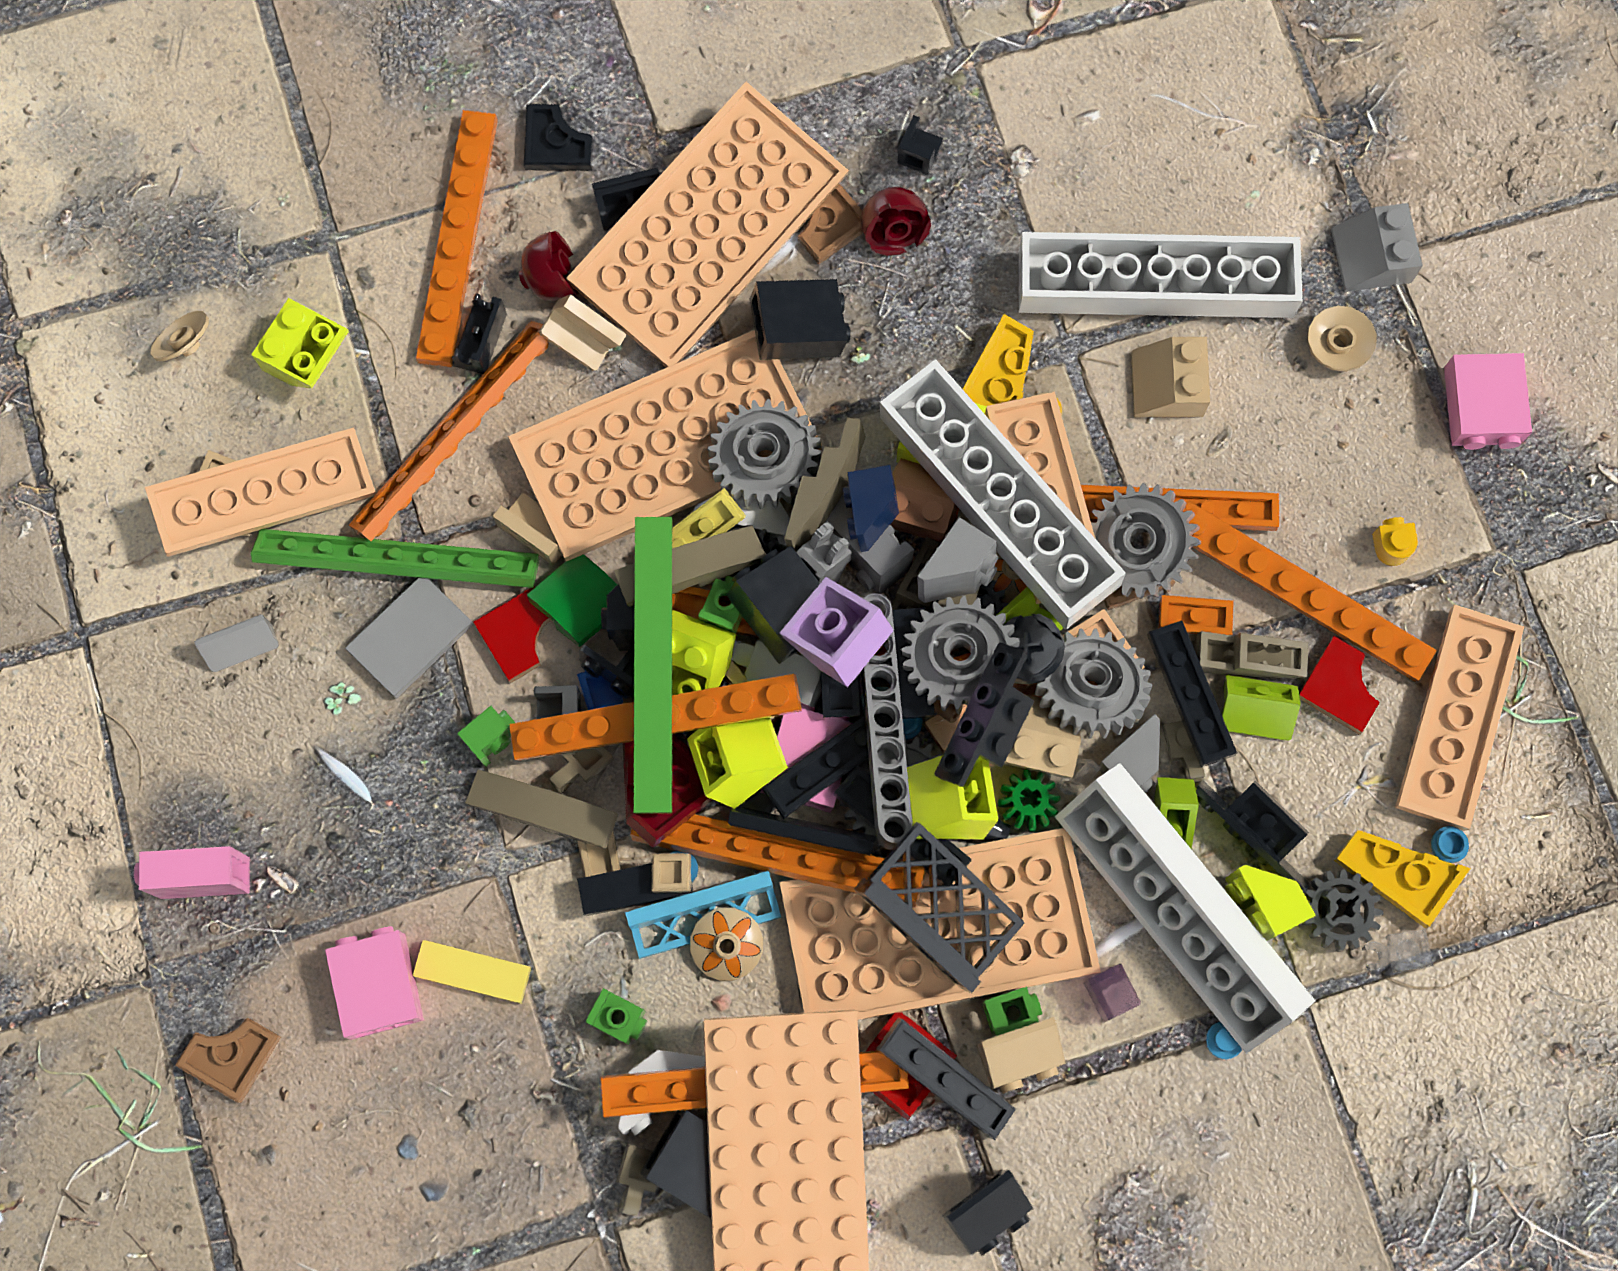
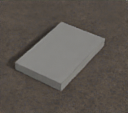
M419 577L345 649L397 699L474 624L428 578Z

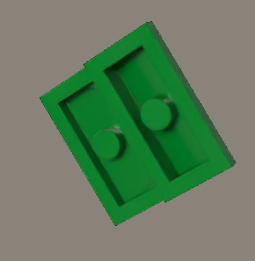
M582 554L564 562L529 592L527 597L535 608L554 622L556 629L578 647H581L602 629L601 609L602 607H607V595L618 584L592 560Z

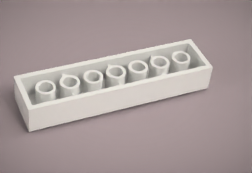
M1022 232L1019 246V313L1294 318L1303 302L1300 237Z
M936 359L880 402L881 420L977 529L997 541L996 551L1065 630L1122 585L1126 574L1125 571Z
M1121 763L1092 782L1055 816L1246 1054L1295 1021L1315 1002V999Z

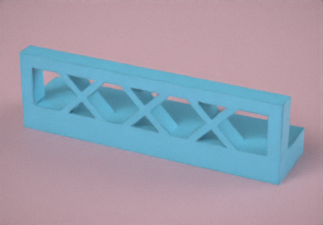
M769 871L625 912L639 959L690 945V936L686 937L675 931L674 928L679 919L685 915L690 914L700 920L703 916L697 912L709 909L708 912H710L716 906L726 904L748 913L758 925L782 918ZM767 892L772 912L756 916L745 910L751 896ZM744 899L741 906L733 903V901ZM673 919L670 927L661 923ZM656 925L667 931L659 945L644 948L640 928ZM671 934L680 938L667 942Z

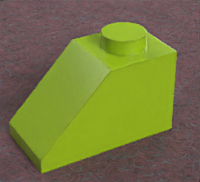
M1157 777L1153 804L1192 850L1199 806L1194 779Z

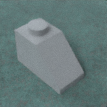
M1154 714L1110 753L1097 769L1102 774H1105L1121 763L1144 793L1149 791L1156 784L1151 778L1159 770L1160 719Z

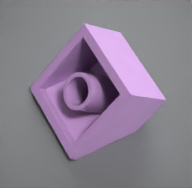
M825 577L782 629L780 634L818 669L848 687L894 630L880 608Z

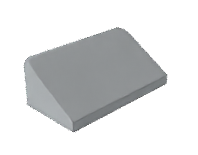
M261 614L194 641L209 669L213 672L223 670L279 647L272 624Z

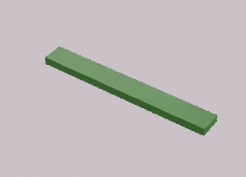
M635 517L634 814L672 813V517Z
M269 529L259 530L250 553L252 562L529 588L534 587L539 566V554L379 539L369 541L365 538Z

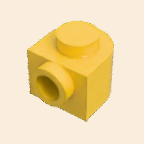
M1394 517L1382 521L1383 525L1379 526L1372 534L1375 553L1378 559L1389 566L1403 564L1415 552L1418 545L1415 522L1405 523L1404 518Z

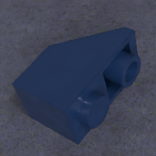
M890 465L847 472L849 486L843 487L846 508H852L853 518L847 519L850 539H857L861 552L869 551L899 514L895 481Z

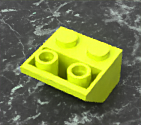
M288 298L251 355L262 371L291 386L312 389L349 331L336 322Z
M673 610L672 695L719 687L730 667L737 634Z
M770 717L699 729L687 738L705 796L734 809L788 768Z
M942 756L907 767L912 826L916 822L920 823L936 839L983 840L998 822L989 762L978 756L963 787L939 779L934 775Z
M1248 865L1238 868L1225 878L1228 883L1225 886L1227 894L1236 905H1240L1243 913L1266 941L1316 916L1297 881Z

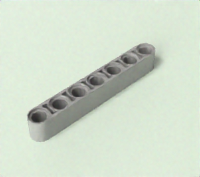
M877 593L865 596L863 599L880 608L894 630L890 601L885 596ZM894 631L882 644L886 648L887 653L881 656L873 655L861 670L875 835L881 846L891 850L912 828ZM876 678H883L889 683L890 689L884 692L877 691L872 687L871 681ZM881 713L887 714L892 718L893 725L887 728L880 727L876 724L874 717ZM889 749L894 752L897 761L893 764H884L879 760L877 753L880 750ZM887 785L896 787L900 793V798L895 801L886 800L881 794V788ZM888 822L900 824L903 828V835L899 838H891L885 833L884 825Z

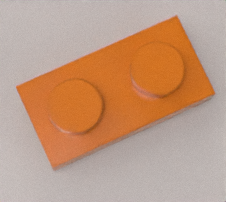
M1162 595L1159 605L1158 628L1182 620L1187 633L1190 634L1204 631L1232 635L1234 601Z

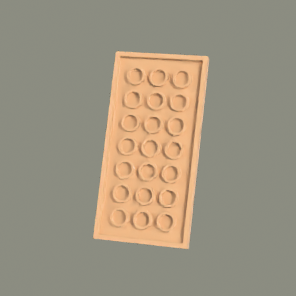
M745 82L569 274L566 281L664 367H670L679 363L840 184L847 176L849 170L748 82Z
M755 330L521 430L508 436L566 562L635 532V517H669L708 500L721 491V482L714 481L712 473L715 470H710L708 460L712 458L709 457L708 447L714 445L710 435L713 433L719 434L718 422L729 423L727 412H731L734 415L739 414L740 404L749 410L751 409L752 400H755L759 407H763L766 400L770 399L771 405L774 408L781 401H784L785 411H789L796 406L798 417L807 414L780 360L759 359ZM763 450L759 452L757 456L768 457L773 452L769 450Z
M1064 828L959 848L972 859L967 868L1025 922L978 978L981 983L972 993L959 988L858 893L798 879L780 882L804 1012L855 1009L857 1011V1021L1018 990L1024 987L1029 988L1100 974L1101 970L1071 836ZM926 871L922 887L930 886L929 874ZM962 876V884L969 883V882ZM976 888L963 889V910L981 909V893ZM955 890L937 891L938 912L956 911ZM920 892L917 906H912V909L917 914L931 913L930 892ZM988 900L989 908H996V907ZM1002 913L989 914L990 935L1001 934L1011 921ZM981 915L964 916V937L981 936ZM956 917L938 918L939 935L943 938H956ZM923 919L931 926V919ZM995 940L990 941V946L995 942ZM982 941L965 943V959L974 966L983 956ZM957 943L950 944L955 950H957Z
M853 1009L703 1019L713 1271H869L857 1011Z

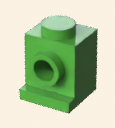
M726 576L724 581L716 578L698 617L701 621L736 634L743 618L732 602L726 607L719 605L720 598L726 596L734 585L733 577Z
M489 706L457 734L482 764L487 767L491 763L487 757L491 753L494 755L499 754L511 743L509 739L511 737L509 724L515 722L505 710L498 714L492 706Z
M1027 987L985 1000L982 1003L993 1037L1039 1022L1037 1016L1042 1015V1009L1036 994H1029ZM1010 1006L1016 1007L1020 1013L1019 1018L1016 1020L1009 1019L1006 1015V1009Z
M603 988L585 1022L629 1045L632 1038L635 1040L640 1038L648 1020L643 1018L646 1013L644 1009ZM615 1011H623L625 1014V1020L619 1025L613 1024L611 1020L612 1014Z

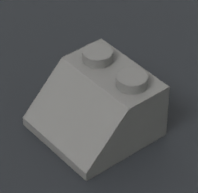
M1408 203L1374 207L1331 229L1344 292L1412 283L1423 266Z
M959 518L918 575V599L924 603L947 599V597L952 598L973 594L981 584L987 586L998 569L994 566L998 560L996 555L997 541Z

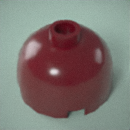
M889 187L875 193L865 204L861 217V227L866 242L870 244L871 249L875 253L886 256L906 253L903 247L910 246L915 243L916 247L919 246L928 236L932 224L922 199L913 191L903 187Z
M557 231L543 233L527 244L522 251L521 270L518 272L520 282L526 290L530 289L537 297L551 302H557L559 298L568 295L574 296L579 294L566 281V278L573 271L568 257L573 256V253L565 239Z

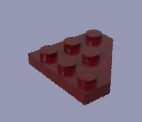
M672 734V813L634 814V741L623 743L626 824L654 848L713 799L705 796L690 748L675 734Z

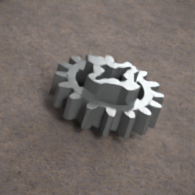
M1341 869L1335 878L1331 871H1327L1323 874L1324 883L1320 879L1315 878L1310 882L1314 891L1307 889L1304 892L1316 916L1301 924L1304 926L1312 925L1313 930L1309 934L1311 939L1319 935L1323 937L1321 947L1326 948L1332 942H1335V949L1340 952L1345 949L1347 943L1350 949L1354 950L1360 947L1358 938L1362 942L1367 943L1372 940L1368 930L1377 931L1380 929L1381 926L1374 921V918L1383 915L1384 911L1375 908L1374 903L1378 902L1381 897L1380 895L1371 896L1369 894L1373 886L1371 882L1363 886L1359 883L1361 874L1356 873L1348 879L1346 869ZM1332 887H1345L1350 889L1351 892L1340 893L1336 888L1333 889ZM1350 901V904L1346 906L1344 915L1331 920L1339 908L1338 905ZM1318 902L1322 905L1321 918L1318 914ZM1361 903L1364 907V918L1360 915ZM1333 927L1343 928L1346 933L1350 932V934L1341 935L1330 930Z

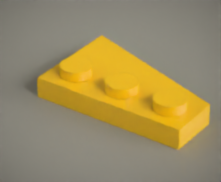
M1005 314L1001 317L962 388L974 403L990 406L1023 399V387L1028 370L1034 331Z
M1360 830L1353 833L1334 860L1352 875L1356 873L1361 874L1360 881L1364 884L1371 882L1373 884L1371 889L1425 929L1430 927L1471 869L1460 864L1448 863L1427 853L1422 854L1402 847L1401 844Z

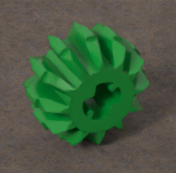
M1025 769L1022 774L1023 781L1013 773L1009 777L1012 786L1003 784L1000 788V792L1007 797L999 799L998 806L1010 808L1003 814L1002 818L1006 821L1015 816L1017 820L1013 828L1016 830L1020 829L1023 821L1027 822L1028 832L1035 831L1036 821L1040 826L1046 828L1050 824L1047 816L1055 817L1059 812L1056 807L1050 805L1059 803L1061 800L1060 795L1049 794L1055 788L1056 783L1050 781L1043 785L1041 783L1045 775L1043 772H1039L1035 780H1032L1030 770ZM1022 794H1025L1028 798L1033 795L1036 797L1035 808L1030 804L1024 806L1021 803L1024 798Z

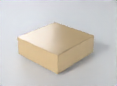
M689 853L652 854V892H691V855Z

